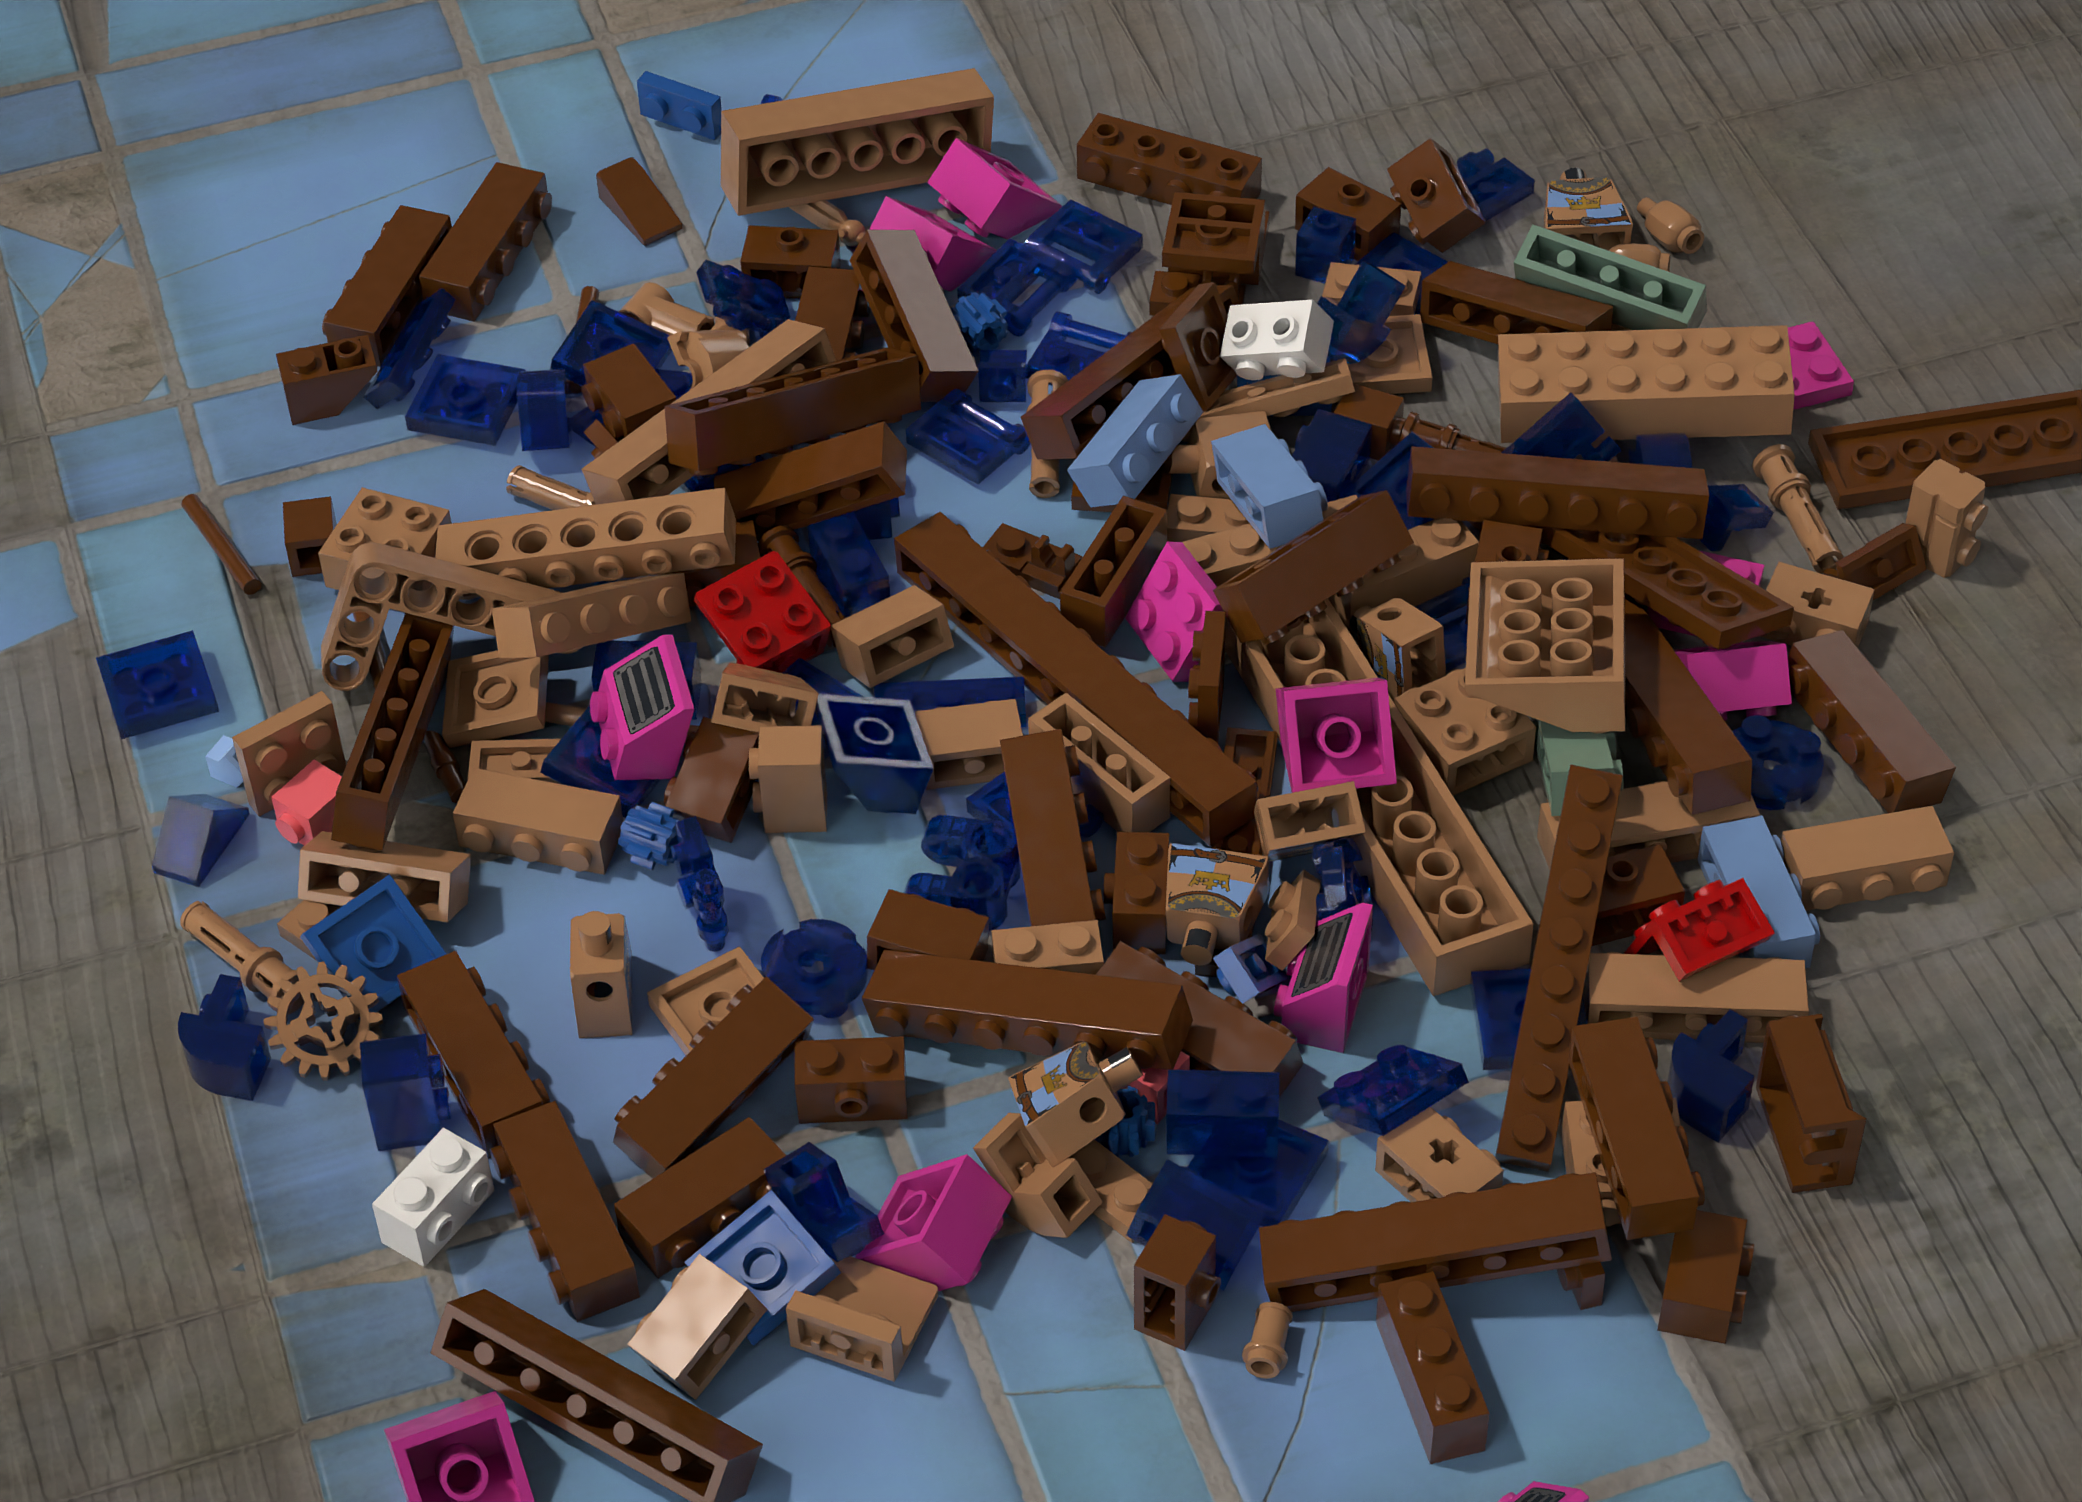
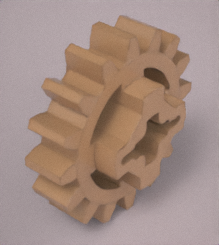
M319 962L317 975L309 976L307 971L300 966L297 968L299 979L297 983L293 985L283 978L279 981V985L285 994L283 998L269 997L267 1000L268 1006L277 1011V1016L265 1018L264 1026L266 1029L278 1030V1034L268 1040L271 1050L285 1047L286 1051L280 1059L281 1064L287 1067L296 1060L299 1061V1074L303 1078L309 1075L312 1068H319L322 1080L328 1081L331 1068L337 1066L346 1077L350 1075L348 1061L355 1058L357 1061L366 1064L368 1056L363 1046L365 1044L378 1046L380 1042L379 1036L370 1031V1027L383 1024V1016L376 1012H369V1009L379 1002L376 993L362 995L361 992L367 984L366 979L361 975L352 982H349L347 980L348 968L345 965H341L335 975L328 974L325 962ZM320 987L335 988L350 997L345 996L337 1000L323 995ZM302 996L304 1005L300 1016L290 1021V1024L287 1025L292 1005ZM314 1001L318 1002L320 1009L324 1010L328 1017L337 1014V1017L331 1020L333 1042L329 1040L327 1033H323L319 1026L310 1028V1026L316 1023ZM360 1018L358 1032L354 1040L346 1047L343 1040L348 1025ZM307 1043H312L325 1048L328 1055L318 1056L309 1054L297 1045L303 1046Z

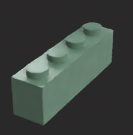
M1532 224L1513 262L1515 279L1613 306L1612 323L1631 330L1699 328L1707 312L1705 284Z
M1529 716V719L1536 726L1535 746L1551 816H1560L1570 765L1623 775L1621 760H1616L1614 732H1571ZM1623 777L1620 791H1623Z

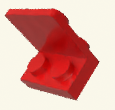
M776 551L764 555L695 594L694 602L734 655L737 664L786 674L824 653L831 624Z
M1744 878L1725 886L1722 880H1716L1693 894L1695 898L1693 901L1680 906L1677 900H1672L1652 911L1648 915L1651 921L1633 932L1635 940L1624 954L1647 955L1661 949L1678 981H1681L1768 941L1775 932Z

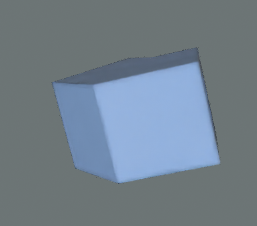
M223 735L205 756L210 777L237 788L243 782L234 743L232 738Z

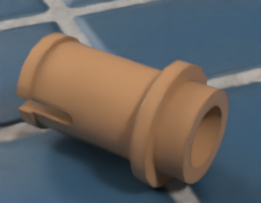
M1265 1302L1261 1303L1259 1308L1256 1309V1320L1251 1342L1244 1346L1242 1357L1250 1374L1259 1378L1269 1379L1276 1377L1279 1371L1286 1367L1288 1356L1284 1348L1293 1315L1290 1309L1283 1304Z

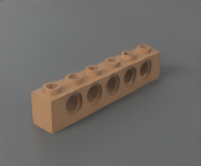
M718 488L438 525L435 558L545 588L615 581L617 579L662 575L694 569H709L735 564L736 518L726 489ZM467 593L458 600H469L481 596L476 593Z

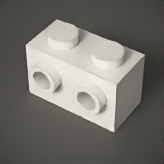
M1314 300L1230 305L1220 357L1236 371L1238 376L1248 380H1260L1263 376L1284 375L1299 378L1303 377L1305 373L1324 372L1334 320Z
M443 1127L372 1203L381 1242L425 1268L495 1191L487 1152Z

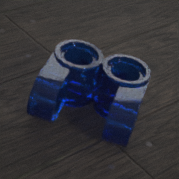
M950 815L933 817L927 824L921 841V849L932 861L957 868L952 876L932 873L914 874L908 879L903 893L917 894L933 902L955 908L969 909L976 914L989 917V931L996 929L1004 923L1008 916L1007 897L1010 888L1017 884L1021 875L1019 851L1014 829L1007 823L998 820L986 821Z

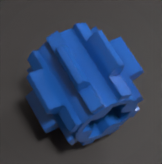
M971 292L970 296L959 298V302L955 307L951 308V311L959 323L960 331L968 348L973 353H976L977 350L980 353H986L989 349L993 348L995 350L999 347L1001 340L1006 338L1008 334L1006 331L1008 324L1004 319L1008 312L996 299L991 300L985 293L979 295L977 292Z
M651 802L648 809L636 805L635 809L631 808L620 828L621 833L618 845L622 846L621 850H624L625 853L632 855L631 863L653 870L656 863L668 866L669 862H675L684 844L686 827L682 826V821L673 817L674 809Z
M1128 1086V1089L1117 1091L1126 1113L1124 1118L1095 1138L1097 1142L1105 1148L1107 1147L1117 1157H1119V1154H1128L1129 1157L1139 1155L1140 1147L1146 1148L1148 1141H1155L1156 1122H1154L1155 1103L1148 1102L1145 1095L1140 1096L1138 1094V1089Z

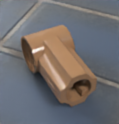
M652 282L645 283L616 314V322L622 333L629 339L639 343L647 342L651 336L669 343L667 337L677 332L711 330L714 326L713 317L675 303L665 288Z

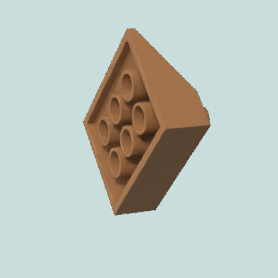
M1624 558L1471 562L1465 693L1571 732L1606 733L1609 731H1625Z

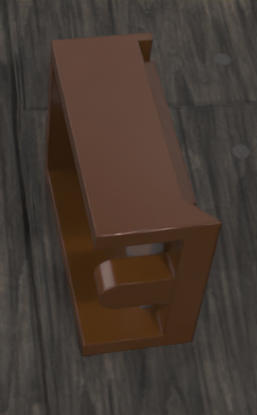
M1822 1014L1808 1016L1790 1015L1779 1020L1768 1021L1757 1077L1756 1090L1792 1193L1851 1185L1867 1118L1853 1111L1825 1029L1821 1030Z

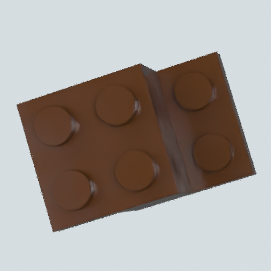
M1174 192L1162 250V267H1168V272L1201 274L1200 276H1203L1204 270L1213 271V277L1230 278V273L1240 274L1241 284L1259 285L1270 219V211H1265V200Z

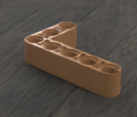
M369 542L362 544L353 551L349 559L321 644V666L324 680L330 687L341 691L356 689L363 683L369 671L389 609L496 636L492 608L563 592L381 543ZM371 567H378L385 571L384 574L377 578H367L361 574L365 569ZM419 580H427L433 583L432 587L424 591H416L410 588L411 584ZM467 593H476L481 596L478 601L471 604L458 601L462 595ZM357 611L370 615L369 618L361 622H353L347 619L348 615ZM582 647L558 653L570 654L577 652ZM342 655L355 658V661L348 665H338L333 662L336 657Z

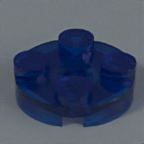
M1760 715L1745 718L1742 726L1732 731L1752 759L1751 795L1757 808L1765 810L1785 809L1786 802L1796 801L1801 798L1800 804H1802L1817 792L1821 783L1824 759L1820 750L1821 740L1815 733L1802 730L1789 723L1769 720ZM1772 760L1781 765H1775L1773 770L1764 767V761Z
M1350 836L1329 840L1313 846V861L1318 875L1322 876L1324 890L1323 893H1318L1316 896V906L1320 920L1360 903L1372 904L1368 876L1360 877L1353 863L1363 859L1356 842Z
M825 919L799 922L800 929L792 930L785 935L784 929L774 934L762 952V976L764 978L767 976L809 1015H822L826 1018H836L843 1015L848 1009V1004L855 1000L864 989L868 977L867 954L864 947L862 948L856 941V934L843 924ZM815 961L823 962L824 970L820 972L810 973L802 969L803 966L812 967Z

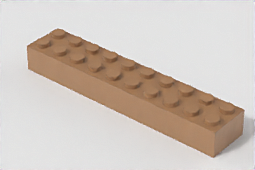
M1328 598L1324 600L1327 605L1325 610L1303 621H1300L1299 617L1287 624L1290 630L1288 634L1266 645H1263L1261 640L1240 643L1228 618L1226 617L1225 652L1272 730L1277 731L1280 743L1275 688L1378 678ZM1389 696L1397 784L1356 788L1366 832L1342 846L1431 994L1436 996L1529 964L1534 923ZM1333 808V825L1334 827H1339L1338 815L1335 809Z

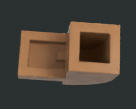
M1008 1113L973 1147L990 1176L1012 1195L1005 1212L1032 1232L1044 1236L1068 1238L1103 1202L1076 1159L1067 1158L1057 1166L1051 1167L1026 1129L1021 1113Z

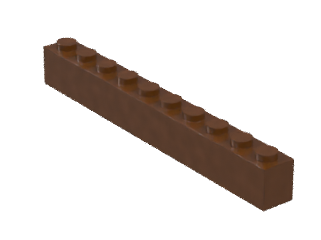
M938 512L894 538L897 573L910 585L917 586L944 604L946 616L1046 704H1050L1063 694L1068 693L1170 776V812L1205 843L1211 846L1255 818L1254 809L1257 801L1258 784L1251 771L1244 766H1238L1225 755L1215 740L1206 738L1190 725L1182 712L1173 710L1157 697V694L1146 682L1141 683L1125 669L1122 662L1116 656L1108 655L1093 642L1091 636L1084 629L1076 628L1062 616L1054 603L1046 602L1031 589L1028 582L1022 576H1015L1001 564L994 552L985 550L974 541L962 525L954 524L942 512Z

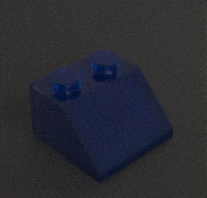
M818 694L815 712L819 725H822V734L833 769L867 811L916 814L934 768L911 701Z

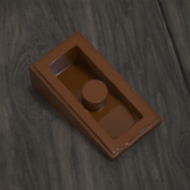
M633 157L604 168L596 174L599 198L644 246L682 229V223L643 167Z

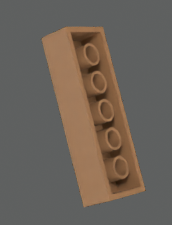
M972 68L721 111V188L737 215L740 216L926 183L956 138L991 152L994 95L976 69Z
M1787 325L1498 335L1501 443L1791 435L1794 385Z

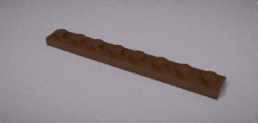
M1570 765L1495 1154L1498 1162L1549 1172L1570 1065L1568 1058L1572 1026H1577L1622 783L1623 775Z

